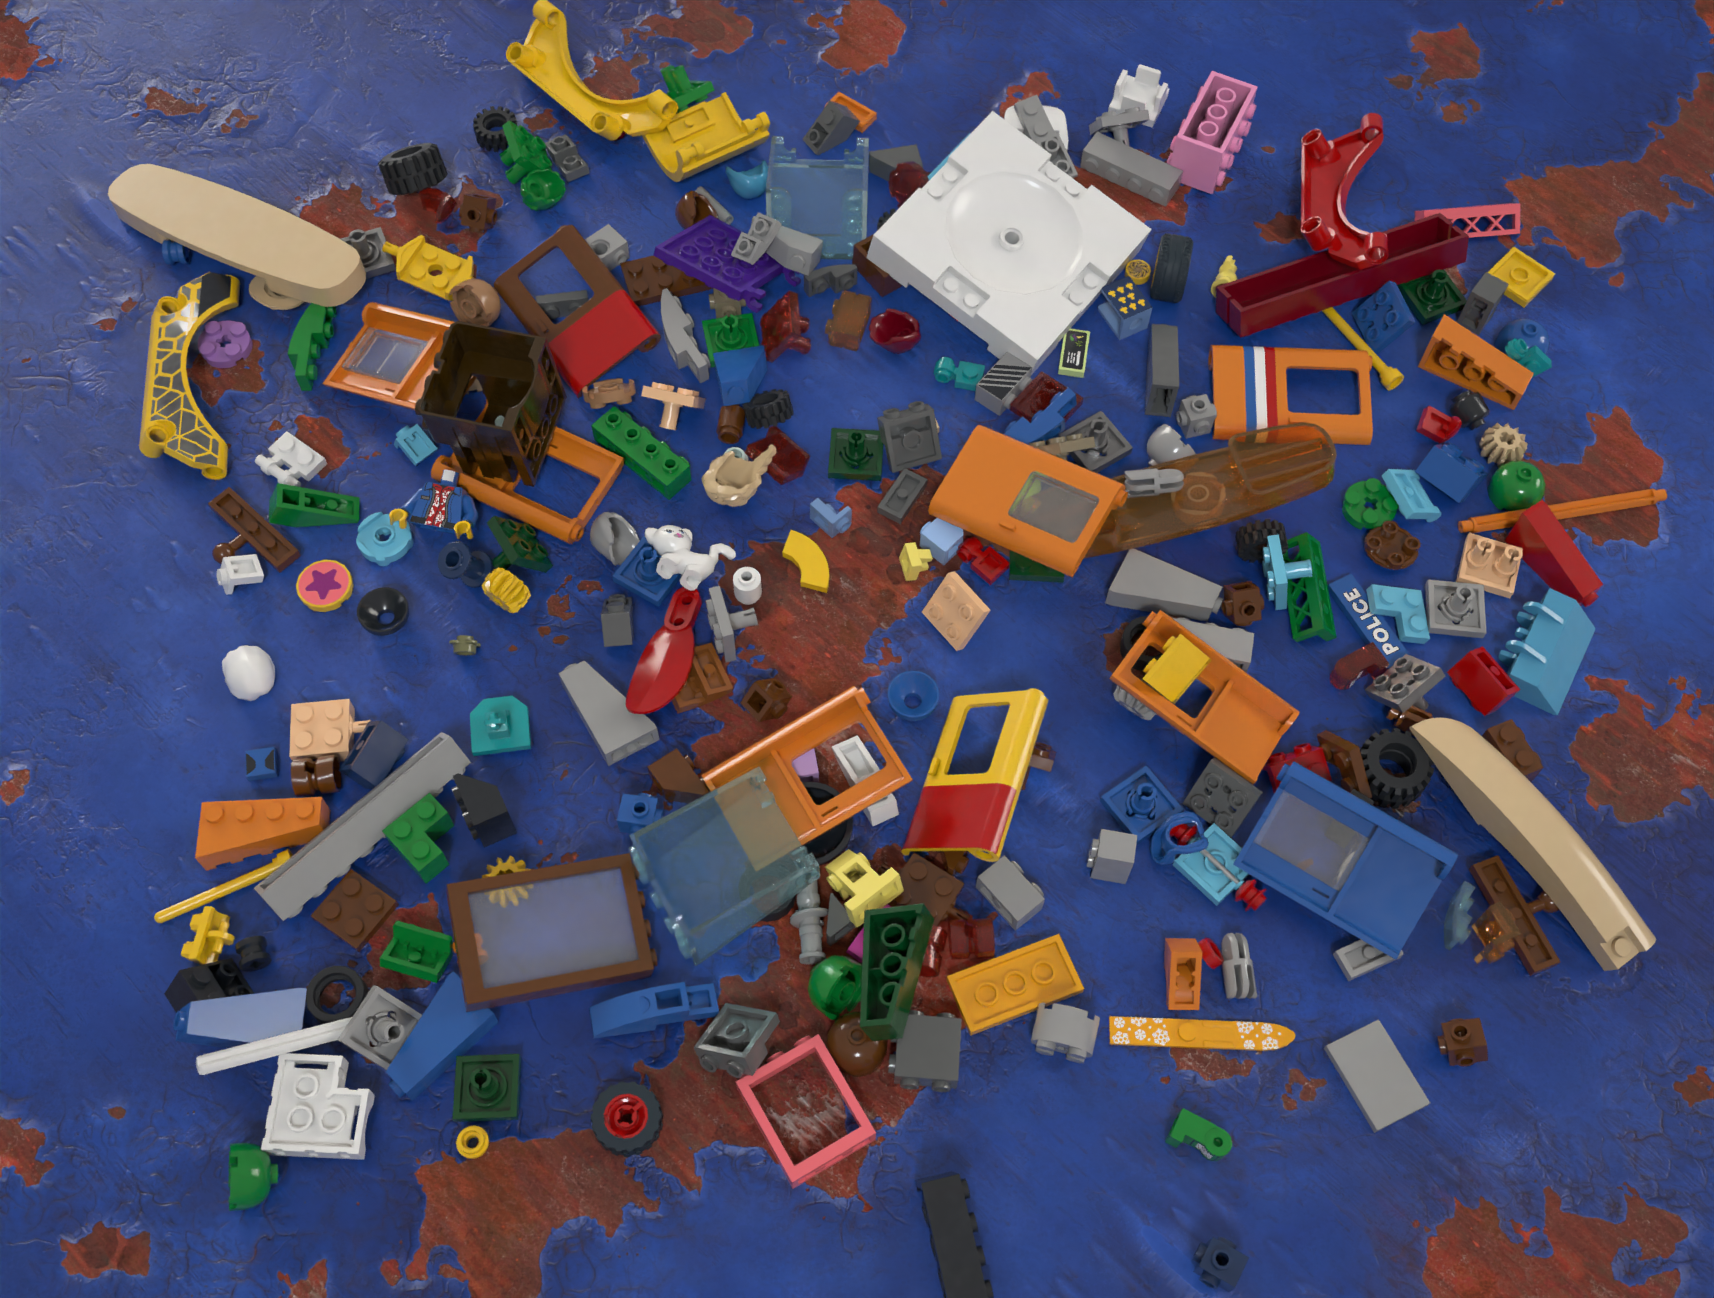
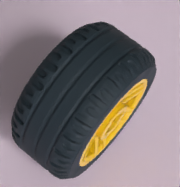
M1165 233L1161 237L1150 290L1152 299L1170 303H1178L1182 300L1193 250V240L1190 237Z

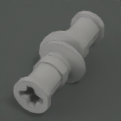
M801 869L794 872V879L797 881L798 910L790 917V923L792 926L799 928V938L801 939L799 959L802 964H818L826 959V954L822 952L821 942L824 922L820 918L828 915V909L819 908L820 895L818 894L817 880L820 878V872L815 869Z

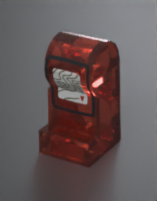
M1371 642L1338 660L1330 674V681L1335 688L1346 690L1352 687L1355 681L1368 674L1373 679L1382 675L1389 666V662L1374 642Z

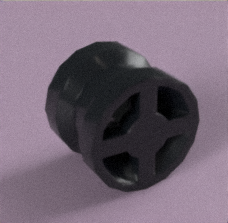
M251 936L235 944L236 953L241 957L239 966L242 971H257L271 963V956L265 949L267 947V940L264 936Z

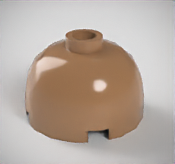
M477 278L467 279L451 289L449 295L453 294V301L450 302V305L459 321L489 327L499 317L501 303L498 292L486 281Z

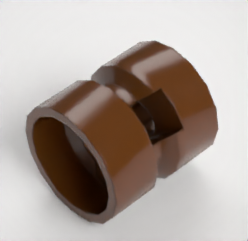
M336 755L319 756L316 761H313L312 758L294 759L291 763V782L296 797L315 795L317 790L322 794L340 792L342 776L339 771L340 763Z

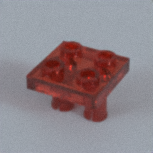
M788 291L761 317V345L765 347L766 361L773 362L787 348L802 354H807L810 351V338L801 336V333H806L809 328V319L799 315L798 294Z

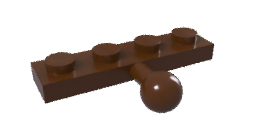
M230 487L208 503L211 510L238 534L229 543H219L214 547L212 555L217 563L222 564L223 557L235 556V552L246 543L279 573L301 556L298 549Z
M1499 855L1473 864L1469 868L1472 876L1529 975L1532 976L1557 966L1561 961L1533 915L1542 910L1547 913H1554L1559 910L1548 894L1543 890L1539 893L1536 900L1526 903Z

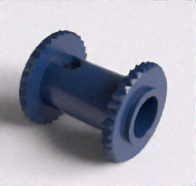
M460 541L447 544L441 550L438 557V568L441 574L453 580L459 577L468 587H480L487 575L493 572L492 558L481 550L470 552L471 549Z

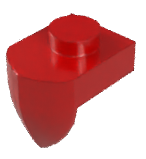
M1428 406L1423 409L1416 431L1438 443H1444L1457 434L1462 422L1457 416L1450 417Z

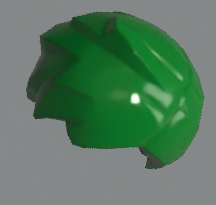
M550 169L530 172L527 177L522 179L520 186L523 203L535 211L551 209L563 197L566 191L565 181L560 178L558 172L551 171Z

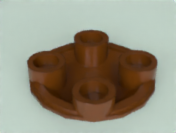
M1385 521L1382 526L1375 527L1369 531L1365 537L1364 548L1374 563L1383 568L1399 570L1405 569L1415 562L1421 543L1418 538L1413 537L1408 531L1400 528L1396 522Z

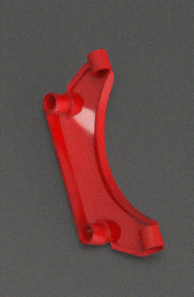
M1377 113L1365 115L1361 120V128L1336 139L1327 141L1320 129H1314L1306 133L1301 140L1300 230L1312 250L1321 251L1328 248V253L1332 259L1359 270L1382 264L1389 255L1387 234L1381 232L1369 233L1354 227L1348 222L1345 210L1348 192L1354 179L1383 141V119Z

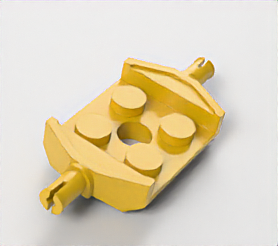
M423 235L404 244L403 247H398L387 241L382 247L383 252L396 256L397 279L448 301H453V294H449L455 285L474 278L472 256L469 255L466 260L426 243ZM440 270L442 274L432 276L430 272Z

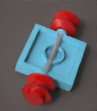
M1214 823L1204 832V836L1207 837L1209 842L1207 849L1191 854H1181L1174 861L1173 866L1216 906L1235 889L1237 891L1235 901L1243 900L1247 903L1245 911H1248L1250 908L1256 911L1266 901L1267 897L1264 896V893L1267 889L1259 891L1255 887L1256 879L1244 881L1249 874L1233 865L1242 848ZM1180 824L1170 830V838L1174 836L1178 840L1176 845L1184 846L1200 840V838L1196 837V825L1189 827L1187 824Z

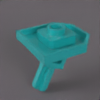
M504 696L483 699L470 713L473 756L531 749L529 710L525 704L515 697Z

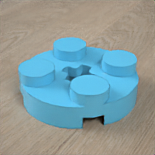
M382 512L374 513L365 518L357 530L356 543L361 554L369 561L376 562L380 566H387L391 562L400 559L414 544L409 523L407 522L405 529L399 527V521H395L393 525H390L389 514L383 515ZM384 534L387 536L391 534L387 541H380V535Z

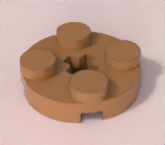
M622 378L598 381L593 383V389L588 390L587 386L582 389L584 401L590 403V408L592 409L605 407L606 403L616 402L620 405L632 402L631 396L636 393L634 380L629 379L628 384L623 383Z

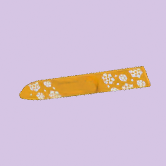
M1109 1016V1045L1270 1051L1286 1047L1295 1039V1033L1287 1027L1264 1022Z

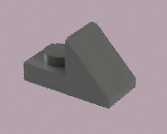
M830 893L826 932L827 944L831 947L856 927L850 921L846 909L832 893Z

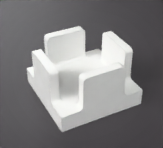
M1139 65L1136 77L1127 75V70L1123 69L1116 83L1113 100L1108 112L1116 111L1118 115L1124 113L1126 109L1140 107V111L1148 110L1149 120L1142 125L1153 128L1168 97V84L1163 83L1162 86L1159 85L1161 75L1159 70Z

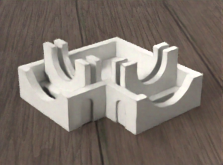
M291 1053L279 1055L278 1071L275 1074L271 1094L272 1103L268 1110L265 1126L266 1134L262 1141L261 1150L275 1156L364 1160L366 1152V1123L370 1109L374 1104L375 1095L369 1089L350 1090L349 1088H344L349 1062L343 1056ZM299 1064L328 1065L327 1069L295 1068ZM358 1106H360L354 1140H351L354 1117L357 1116Z

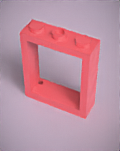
M819 1034L813 1038L810 1036L801 1038L794 1044L795 1048L785 1054L783 1051H780L769 1057L767 1064L757 1069L753 1076L743 1074L736 1081L738 1092L793 1189L876 1140V1131ZM816 1052L859 1128L794 1166L751 1088Z

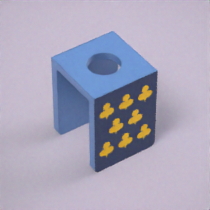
M1124 277L1102 287L1101 292L1108 302L1099 305L1097 310L1119 340L1148 328L1153 307L1131 277Z

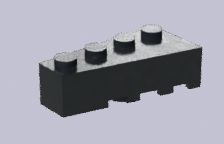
M950 1171L915 1180L917 1192L922 1191L924 1197L921 1208L927 1227L931 1228L932 1232L929 1235L935 1261H938L940 1267L937 1268L943 1297L994 1298L990 1280H984L981 1266H985L986 1261L982 1246H976L973 1235L974 1232H978V1226L974 1212L968 1213L965 1199L970 1198V1192L966 1178L960 1179L959 1173Z

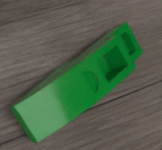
M311 303L293 332L288 349V357L294 370H296L295 377L301 391H312L313 380H317L316 359H320V349L328 348L329 340L333 338L332 318L336 317V306L324 307Z

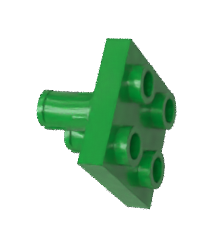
M670 65L660 70L668 88L666 94L678 105L677 113L688 108L687 104L693 101L698 103L707 99V94L714 91L711 81H690L684 65L677 67Z
M510 120L502 126L509 147L500 153L501 160L508 167L514 162L516 163L509 170L505 171L507 179L512 184H517L525 175L534 170L550 169L552 171V163L545 150L546 145L540 137L531 135L523 126H518Z

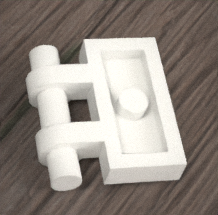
M287 431L268 448L273 456L272 458L258 455L255 459V463L260 466L261 471L267 475H273L278 479V483L297 487L301 486V482L298 481L300 477L309 482L327 465L323 456ZM284 464L290 469L283 470L280 467Z

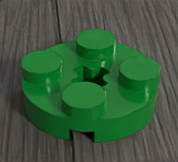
M1370 478L1367 481L1357 482L1347 489L1343 498L1342 513L1345 519L1355 528L1362 530L1364 527L1372 530L1375 527L1382 526L1385 521H1393L1399 505L1386 486L1381 484L1378 479ZM1366 502H1370L1374 505L1375 510L1371 507L1365 508L1364 505Z

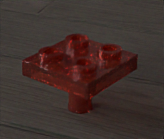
M1041 371L1010 404V411L1019 417H1024L1031 423L1032 417L1039 410L1044 411L1050 405L1052 398L1059 392L1063 393L1067 387ZM1075 393L1077 405L1063 417L1065 423L1083 403L1084 398Z

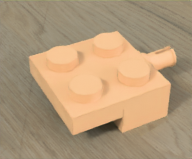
M350 699L291 704L289 757L293 761L294 759H317L319 756L336 755L339 762L345 761L354 746V734L363 732L371 720L355 721V708Z

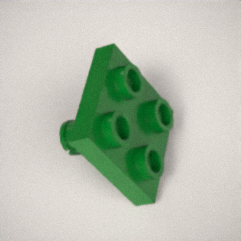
M752 313L730 315L729 317L725 315L722 318L702 321L711 368L715 367L713 353L759 346Z

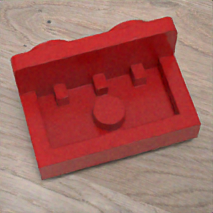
M1310 743L1299 744L1293 747V752L1287 754L1280 752L1270 755L1262 770L1268 772L1274 794L1281 783L1276 778L1285 763L1291 766L1293 761L1324 779L1332 781L1323 748L1311 746Z

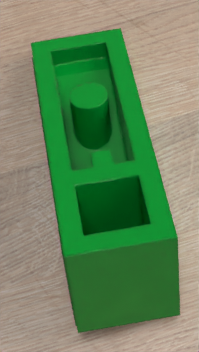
M277 483L269 500V523L290 527L351 524L358 523L359 497Z

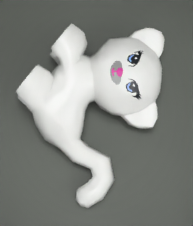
M665 525L659 529L647 528L645 530V537L648 543L662 556L657 564L656 572L665 579H670L674 574L680 573L682 575L680 584L690 591H694L701 581L714 572L719 553L730 560L736 557V552L730 546L722 543L711 545L709 555L690 551L692 533L688 529Z

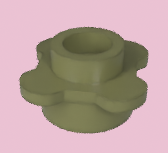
M460 635L457 636V640L449 641V644L453 645V654L476 655V648L481 647V644L477 643L473 636Z

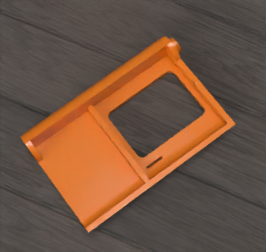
M855 686L848 688L701 775L757 873L913 781L868 710L867 705L871 702L863 688L858 690ZM861 723L885 759L886 766L824 804L816 805L792 767L793 760L852 725Z

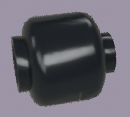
M1468 390L1452 399L1453 404L1450 405L1449 411L1453 417L1457 416L1461 419V428L1469 427L1472 431L1486 423L1484 418L1489 415L1490 411L1479 392L1472 393L1471 390Z

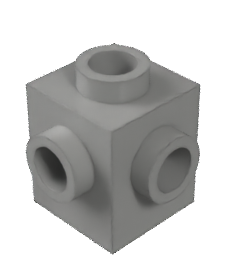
M1207 394L1193 395L1183 399L1179 411L1176 413L1178 425L1181 427L1186 439L1210 433L1214 419L1217 417L1216 407L1213 403H1210Z

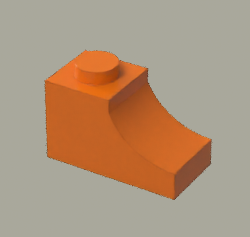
M1165 938L1164 969L1167 989L1166 1005L1168 1010H1199L1202 951L1196 938Z

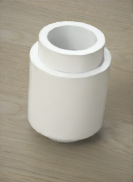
M752 567L738 569L733 576L735 597L745 605L754 604L762 594L761 576Z

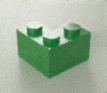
M430 793L382 830L389 844L425 884L449 866L445 855L434 842L454 827V824L448 812Z

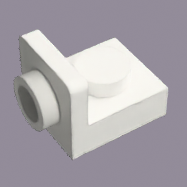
M257 554L223 557L221 568L217 569L218 584L223 585L226 595L233 593L234 585L261 583L264 578Z

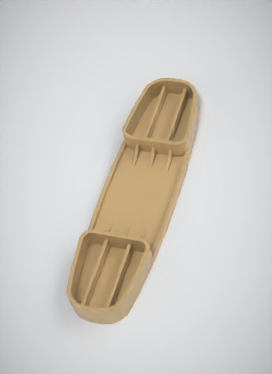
M139 164L129 168L116 178L109 187L108 196L119 219L137 231L161 244L163 240L169 239L229 266L265 279L268 289L273 292L304 302L332 307L350 300L366 281V273L355 248L295 215L231 188L153 164Z

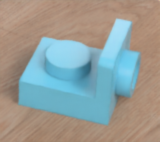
M418 424L412 428L407 425L396 433L397 438L394 446L397 449L401 448L415 467L437 451V447Z

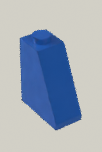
M764 345L713 353L716 378L723 405L729 406L750 402L767 372Z

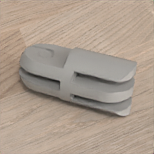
M1157 468L1125 471L1127 498L1158 496L1160 493L1176 492L1181 490L1184 485V481H1182L1184 474L1177 469L1158 470Z
M1227 933L1222 939V955L1224 958L1222 971L1226 999L1234 997L1237 999L1246 997L1248 999L1257 998L1253 962L1250 959L1247 939L1241 933Z

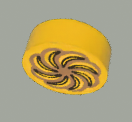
M1136 259L1127 264L1125 277H1131L1136 285L1144 284L1149 280L1151 268L1147 262Z

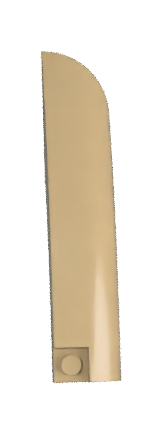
M1431 718L1409 727L1476 823L1488 830L1548 894L1604 971L1617 970L1639 952L1647 951L1652 947L1656 937L1596 855L1546 797L1495 747L1474 729L1453 719Z

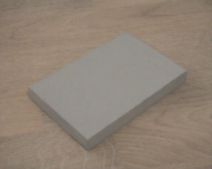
M1379 1019L1324 1047V1050L1374 1133L1430 1104Z

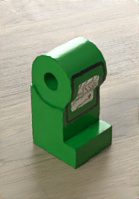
M1184 1108L1177 1114L1165 1143L1175 1148L1184 1142L1199 1150L1202 1156L1210 1161L1222 1159L1229 1153L1232 1147L1231 1137L1224 1129Z

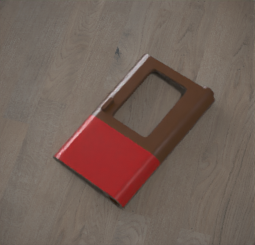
M573 225L559 227L555 234L501 274L494 282V288L530 335L547 338L558 373L578 399L583 396L582 389L585 386H590L636 349H639L640 352H647L660 342L661 335ZM555 248L561 249L594 292L591 299L558 324L552 323L519 279L523 272Z

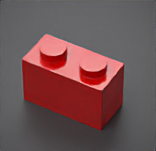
M1483 646L1467 653L1447 672L1452 678L1453 684L1467 695L1471 700L1472 706L1484 716L1498 710L1521 690Z

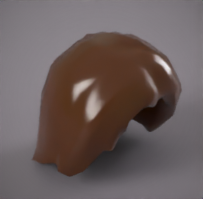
M695 191L687 192L679 200L676 207V219L684 230L709 215L718 219V214L708 199Z

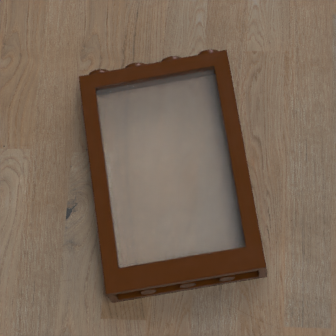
M630 853L447 884L446 895L466 1012L651 977L654 967L657 966V956L655 949H650L648 938L651 937V927L649 920H644L642 909L645 908V898L643 891H638L636 880H639V870L637 863L631 861Z

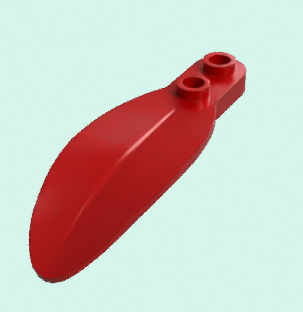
M682 587L673 594L664 618V625L650 639L635 668L626 697L628 712L647 714L657 711L672 701L686 683L695 653L693 626L702 604L697 589L690 591Z

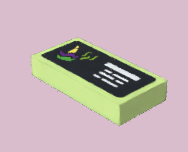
M1070 329L1064 335L1058 374L1084 377L1090 331Z

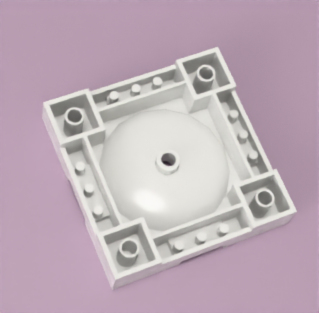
M992 111L949 156L947 163L922 189L918 188L873 235L866 258L890 274L892 278L905 288L912 285L989 344L987 350L997 358L1001 359L1006 352H1009L1032 367V376L1057 347L1064 335L1102 293V287L1113 282L1127 264L1138 254L1152 229L1093 185L1086 189L1049 161L1052 156L1049 152Z

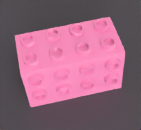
M1211 71L1204 86H1201L1195 103L1191 104L1187 118L1183 119L1178 135L1174 136L1170 146V150L1173 153L1171 152L1167 164L1183 171L1180 183L1209 194H1213L1217 185L1222 186L1226 176L1224 171L1226 169L1230 170L1235 158L1233 153L1239 152L1243 143L1242 136L1246 137L1252 123L1248 122V120L1252 119L1257 105H1254L1253 102L1257 86Z

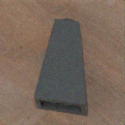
M1152 324L1148 338L1145 415L1171 417L1179 389L1178 326Z

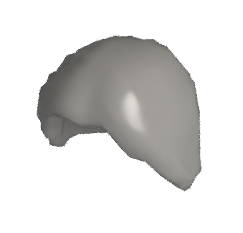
M614 512L600 514L591 526V544L615 566L621 565L640 541L635 529L621 515Z

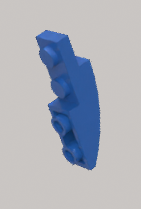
M1069 387L1063 393H1057L1044 411L1039 410L1032 417L1031 423L1024 417H1021L1017 422L1013 421L1007 426L1004 435L1028 445L1029 443L1045 441L1046 445V440L1056 438L1065 430V419L1063 417L1077 405L1076 394Z
M685 982L647 988L603 1001L589 1007L593 1038L652 1031L656 1029V1025L716 1017L719 1013L713 983L686 987Z

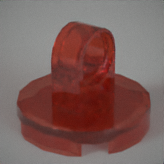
M914 161L899 163L896 169L890 173V194L892 197L896 196L897 201L900 203L897 204L899 208L918 188L922 189L929 181L928 175L931 172L924 171Z

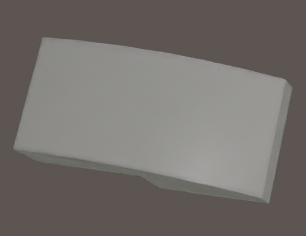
M758 212L748 234L741 232L731 256L753 265L770 246L782 223Z

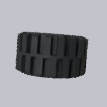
M421 143L396 150L378 162L388 192L393 195H406L425 190L440 183L448 175L437 144Z
M1393 728L1391 732L1388 729H1382L1379 734L1377 732L1372 734L1360 749L1372 795L1370 799L1380 802V807L1386 808L1390 804L1392 809H1398L1401 804L1403 807L1410 805L1412 801H1415L1431 780L1430 778L1434 772V768L1431 766L1434 762L1419 741L1411 737V732L1406 731L1403 734L1397 728ZM1387 759L1396 762L1402 767L1406 777L1398 778L1389 775L1383 770L1379 760Z

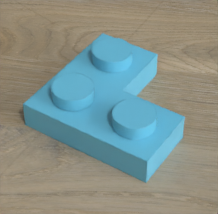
M1374 584L1366 589L1370 614L1395 617L1400 641L1425 644L1430 640L1421 590Z

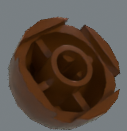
M851 1012L838 1018L827 1033L826 1048L840 1072L852 1075V1077H862L872 1074L881 1067L887 1054L888 1040L872 1041L860 1028V1012Z

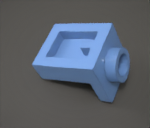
M817 498L810 503V519L833 538L838 533H844L852 523V509L847 506L836 514L831 505L824 504Z

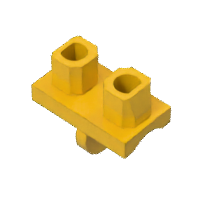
M204 906L203 913L194 914L190 927L192 931L196 932L194 942L187 941L183 945L181 956L199 965L216 962L219 954L222 952L223 945L234 944L235 936L227 933L230 925V916L216 911L212 906Z

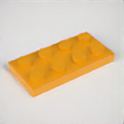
M1059 934L951 974L946 979L970 1036L1038 1010L1039 1003H1045L1046 1007L1084 991L1081 980Z

